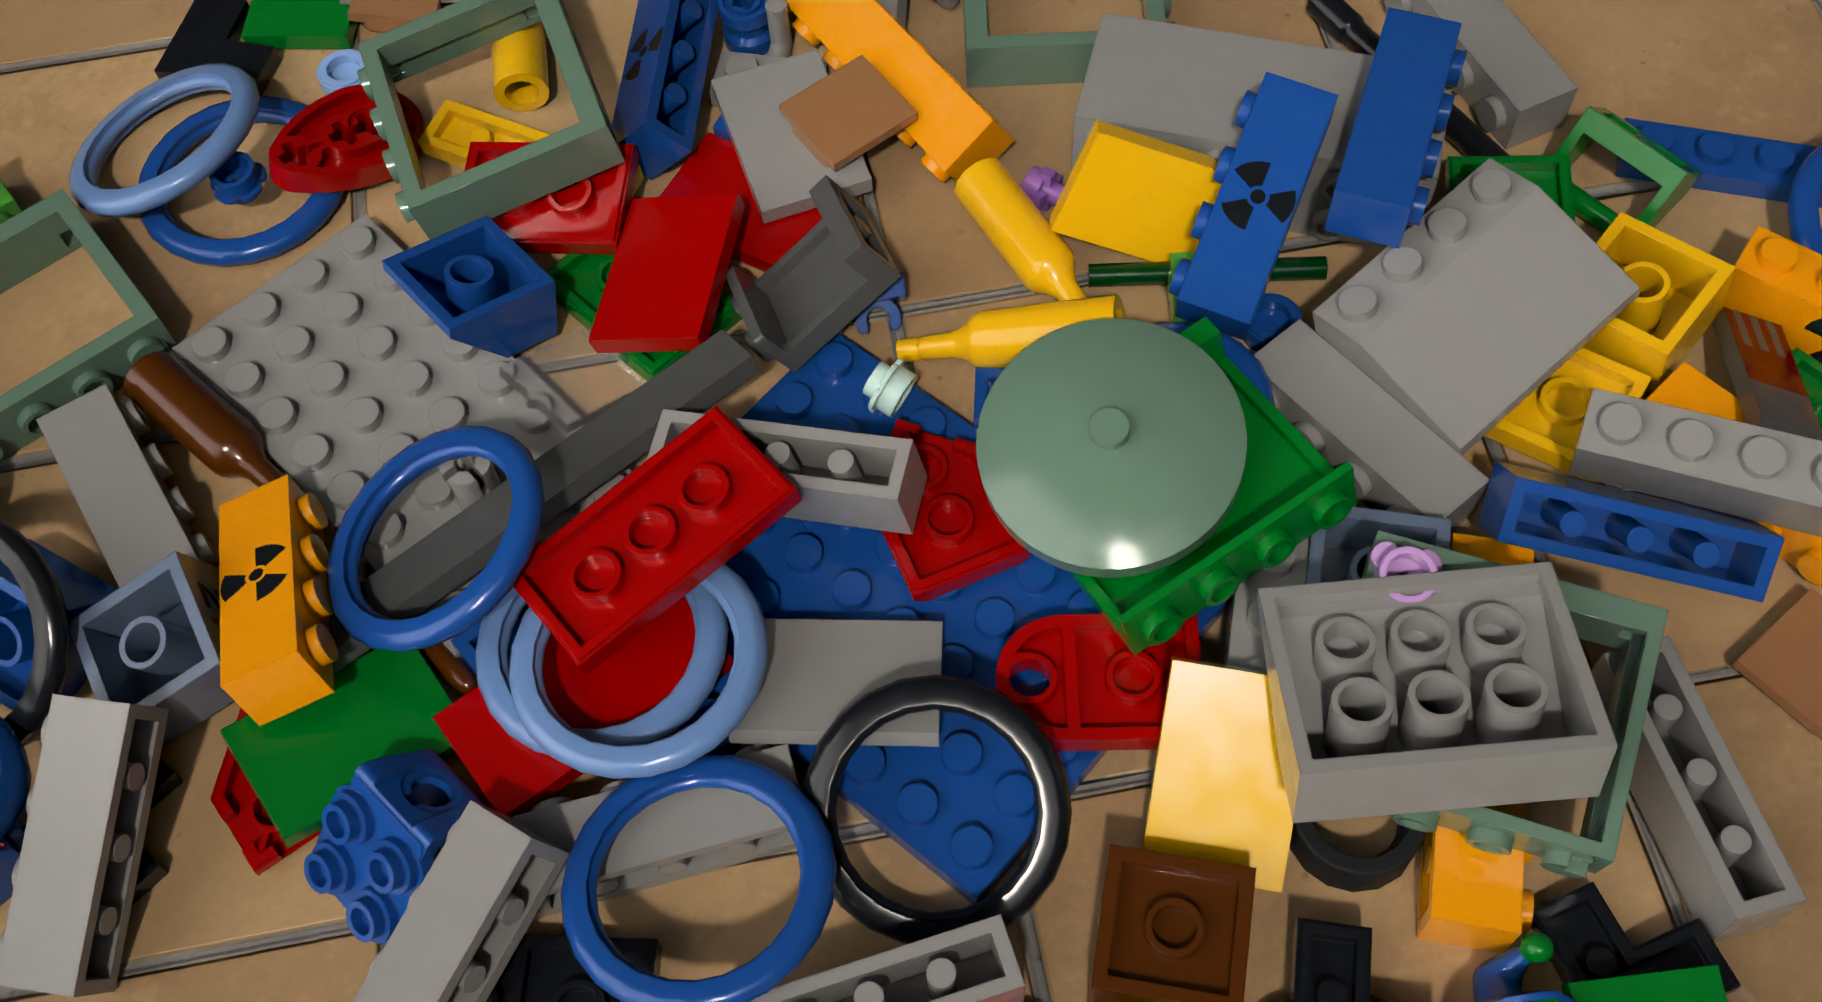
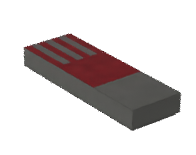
M1723 307L1712 324L1745 422L1821 441L1822 429L1782 326Z

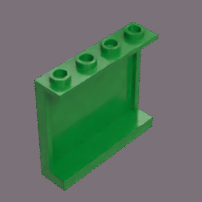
M1206 316L1179 334L1199 346L1219 365L1233 385L1241 403L1247 430V454L1243 480L1233 507L1214 534L1200 547L1186 557L1164 568L1141 575L1120 578L1085 576L1067 571L1134 655H1137L1150 645L1156 646L1170 640L1180 630L1183 622L1207 606L1214 607L1227 601L1237 591L1240 583L1264 567L1272 568L1284 562L1292 554L1296 545L1320 529L1327 530L1338 525L1347 517L1352 507L1357 504L1353 467L1346 461L1335 469L1228 359L1225 355L1221 332Z

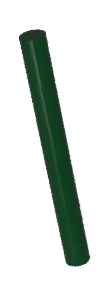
M1326 256L1278 258L1269 282L1326 280L1328 271ZM1169 261L1088 264V287L1167 285Z

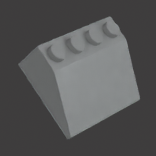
M1489 158L1425 213L1420 226H1410L1404 232L1399 248L1387 246L1313 311V318L1317 334L1460 455H1463L1640 295V287L1539 186Z
M1551 561L1258 588L1257 600L1278 757L1293 824L1599 797L1618 744ZM1435 590L1427 599L1414 603L1400 602L1389 596L1391 593L1415 596L1424 591Z

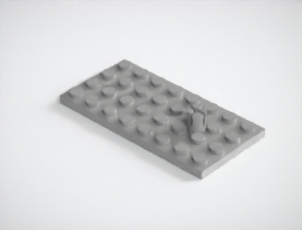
M366 214L172 348L179 360L260 430L265 439V454L285 475L289 474L305 494L312 492L319 499L326 512L328 522L336 531L345 512L361 488L384 463L408 445L434 432L458 426L491 427L516 437L530 450L534 460H536L584 426L513 356L506 358L450 339L383 270L382 260L403 252V250ZM467 456L450 460L426 471L406 486L388 505L374 526L364 550L363 560L376 572L506 481V474L494 462L479 456ZM626 467L541 527L535 548L632 471ZM482 570L418 616L437 609L465 590ZM528 604L521 610L518 616L519 619L523 617L529 608ZM453 638L443 642L445 647L455 657H460L450 641Z

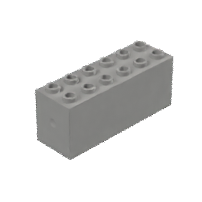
M1103 12L1074 116L1071 171L1096 119L1209 155L1219 161L1224 147L1227 145L1236 148L1243 132V128L1235 126V121L1246 91L1251 90L1258 93L1265 73L1269 72L1338 95L1332 120L1289 232L1317 236L1324 240H1340L1374 246L1382 250L1387 247V245L1324 230L1335 186L1374 59L1373 55ZM1445 85L1443 93L1451 94L1452 87ZM1446 129L1445 132L1436 130L1432 132L1431 139L1443 141L1432 179L1420 176L1418 186L1430 189L1424 214L1428 212L1439 179ZM1407 224L1405 231L1412 225Z

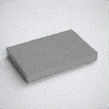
M817 49L710 80L713 95L763 224L817 208L809 190L825 175L852 197L873 191L872 177L862 155L834 172L830 167L823 166L792 132L791 124L780 113L779 104L828 75Z
M764 619L768 630L767 668L757 698L740 725L729 735L730 743L817 745L839 714L866 693L899 679L933 674L942 675L943 621ZM932 710L910 713L890 721L867 737L860 746L939 747L940 711Z

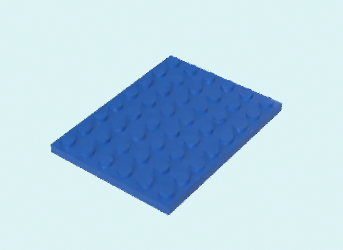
M839 333L795 373L790 370L741 417L742 419L880 436H890L899 418L921 425L924 432L953 441L958 437L976 443L977 428L916 386L912 388L907 399L894 417L890 418L878 410L871 413L868 408L870 397L863 394L862 391L870 375L880 362ZM781 517L725 563L745 580L760 603L764 619L943 621L942 675L971 679L993 689H996V668L1000 653L1007 641L1020 628L1034 620L1052 615L1101 614L1067 571L1048 564L1033 554L1022 564L941 595L928 602L913 601L880 530L819 522L808 531L799 520ZM1226 601L1218 606H1207L1197 613L1199 640L1203 638L1223 614ZM727 616L729 632L726 650L734 661V637ZM1035 670L1021 671L1010 682L1014 690L1024 696H1037L1043 693L1049 686L1047 678ZM730 671L716 681L713 690L710 692L716 698L719 697L726 686ZM940 711L939 747L859 746L850 758L839 784L838 796L972 904L982 901L1029 846L1033 838L1036 806L1033 785L1023 761L1007 740L988 725L960 713ZM788 744L791 758L807 770L817 745ZM1108 750L1057 751L1067 774L1070 795Z

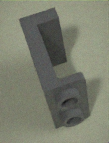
M827 175L809 190L822 217V220L760 278L752 279L736 266H732L726 275L733 293L730 303L744 320L748 332L745 334L748 345L763 360L770 362L774 358L794 373L901 276L865 207Z

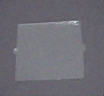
M582 328L500 366L499 376L526 399V406L528 408H537L566 434L590 422L646 383L645 380L619 360V353H596L588 342L590 334Z

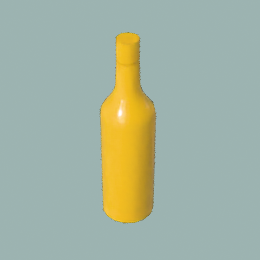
M541 21L491 42L494 97L506 109L528 112L543 106L549 99L546 35Z
M986 158L979 160L966 169L956 182L954 188L955 197L1023 285L1035 294L1047 295L1057 301L1088 298L1077 284L1075 276L1076 259L1073 250L1059 233L1050 230L1048 219L1002 162L997 158Z
M1118 294L983 310L975 313L963 326L954 331L898 339L896 342V353L898 359L901 358L905 362L957 358L965 360L976 367L1005 368L1022 350L1055 330L1088 320L1103 318L1126 319L1123 302Z

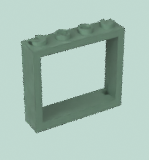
M461 0L358 44L364 68L357 71L358 77L367 96L377 106L369 110L370 117L381 139L384 142H388L389 149L382 151L386 167L397 184L400 183L402 191L395 193L397 205L406 222L416 220L430 240L486 215L490 219L625 162L562 0ZM542 21L580 123L427 187L394 83Z
M963 0L967 88L1084 83L1098 31L988 36L986 0ZM1142 0L1145 19L1166 22L1165 15H1170L1172 0Z
M63 188L0 224V294L83 246L134 316L0 396V462L44 436L36 419L104 384H107L113 393L124 387L126 374L132 365L147 354L164 351L173 356L176 355L172 348L177 343Z
M1378 530L1368 553L1362 579L1373 578L1375 566L1370 560V553L1376 545L1385 541L1395 543L1398 548L1411 546L1435 552L1442 561V571L1507 565ZM1558 580L1578 637L1621 650L1607 711V717L1618 747L1599 797H1588L1580 836L1486 807L1395 814L1392 816V820L1401 826L1428 833L1436 832L1437 826L1467 834L1465 842L1478 850L1497 855H1510L1513 848L1542 857L1540 866L1548 871L1567 877L1586 878L1587 871L1597 873L1613 863L1615 859L1668 609Z

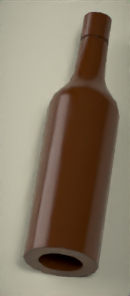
M164 351L152 352L143 356L132 365L126 374L123 384L127 397L130 400L132 399L140 409L213 473L225 478H245L257 487L284 476L268 460L265 454V439L260 430L172 354Z

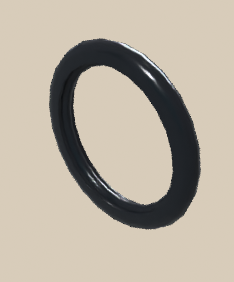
M0 521V560L10 569L23 590L31 613L34 634L33 664L25 692L14 710L4 718L21 743L24 744L42 727L44 719L49 714L52 694L61 695L68 673L71 638L67 607L53 571L41 552L20 531Z
M933 674L899 679L866 693L839 714L817 744L805 774L803 792L817 806L832 837L837 866L834 890L835 901L843 910L869 930L900 943L910 944L1001 914L1007 929L1033 909L1053 883L1068 848L1072 806L1067 774L1054 743L1035 718L1003 692L971 679ZM932 710L963 714L985 723L1005 738L1023 761L1033 785L1036 806L1032 841L1024 861L1010 880L987 899L962 909L939 912L906 907L887 899L866 883L849 861L839 837L836 815L840 781L850 758L862 742L890 721L910 713Z

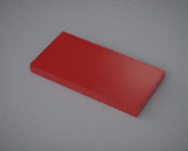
M715 406L533 550L530 561L513 587L587 676L800 503L802 498L797 488Z
M685 597L676 602L587 676L557 639L551 636L544 651L543 677L547 695L558 715L572 728L601 729L623 724L649 712L665 699L684 676L693 654L695 627L692 610ZM727 650L726 658L717 680L731 671L734 661ZM478 686L432 717L493 808L512 818L513 816L530 812L536 804L547 800L584 774L549 755L533 751L509 736L489 713Z

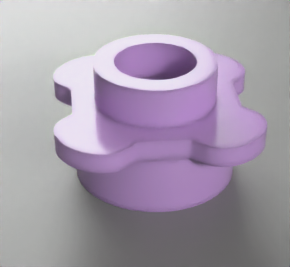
M1390 541L1379 543L1370 553V560L1375 566L1373 578L1398 576L1399 574L1441 572L1443 568L1442 561L1435 552L1411 546L1398 548L1395 543ZM1435 590L1424 591L1415 596H1406L1400 593H1391L1389 596L1400 602L1415 603L1427 599Z

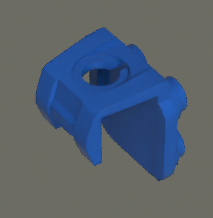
M433 749L390 755L364 762L355 770L351 782L339 786L330 804L324 807L321 817L323 826L317 844L304 861L305 877L314 891L319 894L328 893L335 895L346 908V920L349 929L358 940L386 945L406 911L412 893L423 882L434 863L437 849L445 844L450 828L461 817L469 801L472 800L484 806L487 805Z

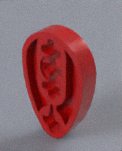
M362 85L344 87L314 101L297 113L281 129L269 148L270 178L276 186L288 192L331 193L363 188L392 179L382 156V151L389 149L388 142H384L379 135H376L378 132L369 113V110L377 106L375 102L369 99ZM397 92L419 161L423 153L418 143V140L424 133L423 116L418 107L409 98Z

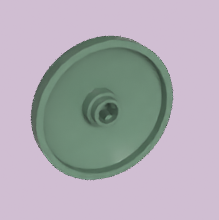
M1103 318L1083 321L1055 330L1033 342L1011 360L992 385L979 417L976 437L977 464L984 492L997 519L1006 531L1034 556L1065 571L1085 576L1101 578L1136 576L1164 568L1186 557L1210 538L1223 523L1233 507L1243 480L1247 454V430L1241 403L1233 385L1219 365L1199 346L1184 336L1156 324L1132 319Z

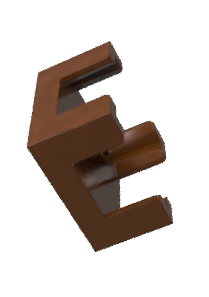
M1110 844L1088 1002H1244L1256 868Z

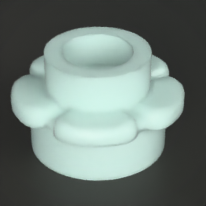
M899 358L891 366L881 361L870 375L862 393L870 397L868 408L871 413L878 410L892 418L907 399L918 376L903 367L905 360Z

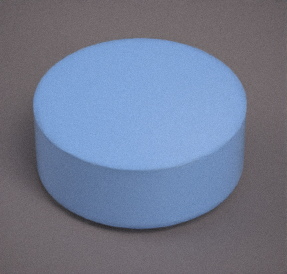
M353 49L338 50L329 54L320 62L316 75L325 95L344 87L362 85L357 73L359 69L364 68L360 51Z

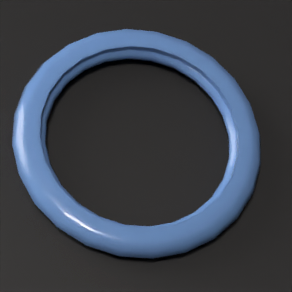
M205 63L167 75L139 90L109 113L82 143L73 159L69 173L70 191L73 199L80 208L101 217H124L143 213L166 204L193 189L222 166L235 153L250 133L258 116L260 96L255 79L245 70L227 63ZM207 90H226L231 94L230 107L220 125L195 152L179 164L155 178L134 186L120 189H102L98 184L101 168L109 154L124 136L148 116L166 105L191 94Z
M723 564L700 583L705 590L717 599L729 618L734 637V662L727 684L714 705L695 723L671 737L648 744L620 746L596 741L574 730L558 715L547 695L543 677L544 651L551 632L530 607L523 615L511 648L508 679L514 709L528 735L552 758L579 772L612 779L653 777L685 767L714 750L740 725L759 694L768 664V630L760 603L745 580L727 564Z
M700 584L685 595L692 610L695 627L693 654L684 676L665 699L649 712L623 724L601 729H573L600 742L620 746L638 745L667 738L691 719L713 690L726 658L729 626L727 615L717 599ZM512 587L481 621L475 651L477 684L489 713L509 736L535 752L549 755L528 735L514 709L508 679L510 668L508 649L512 629L521 610L527 603Z

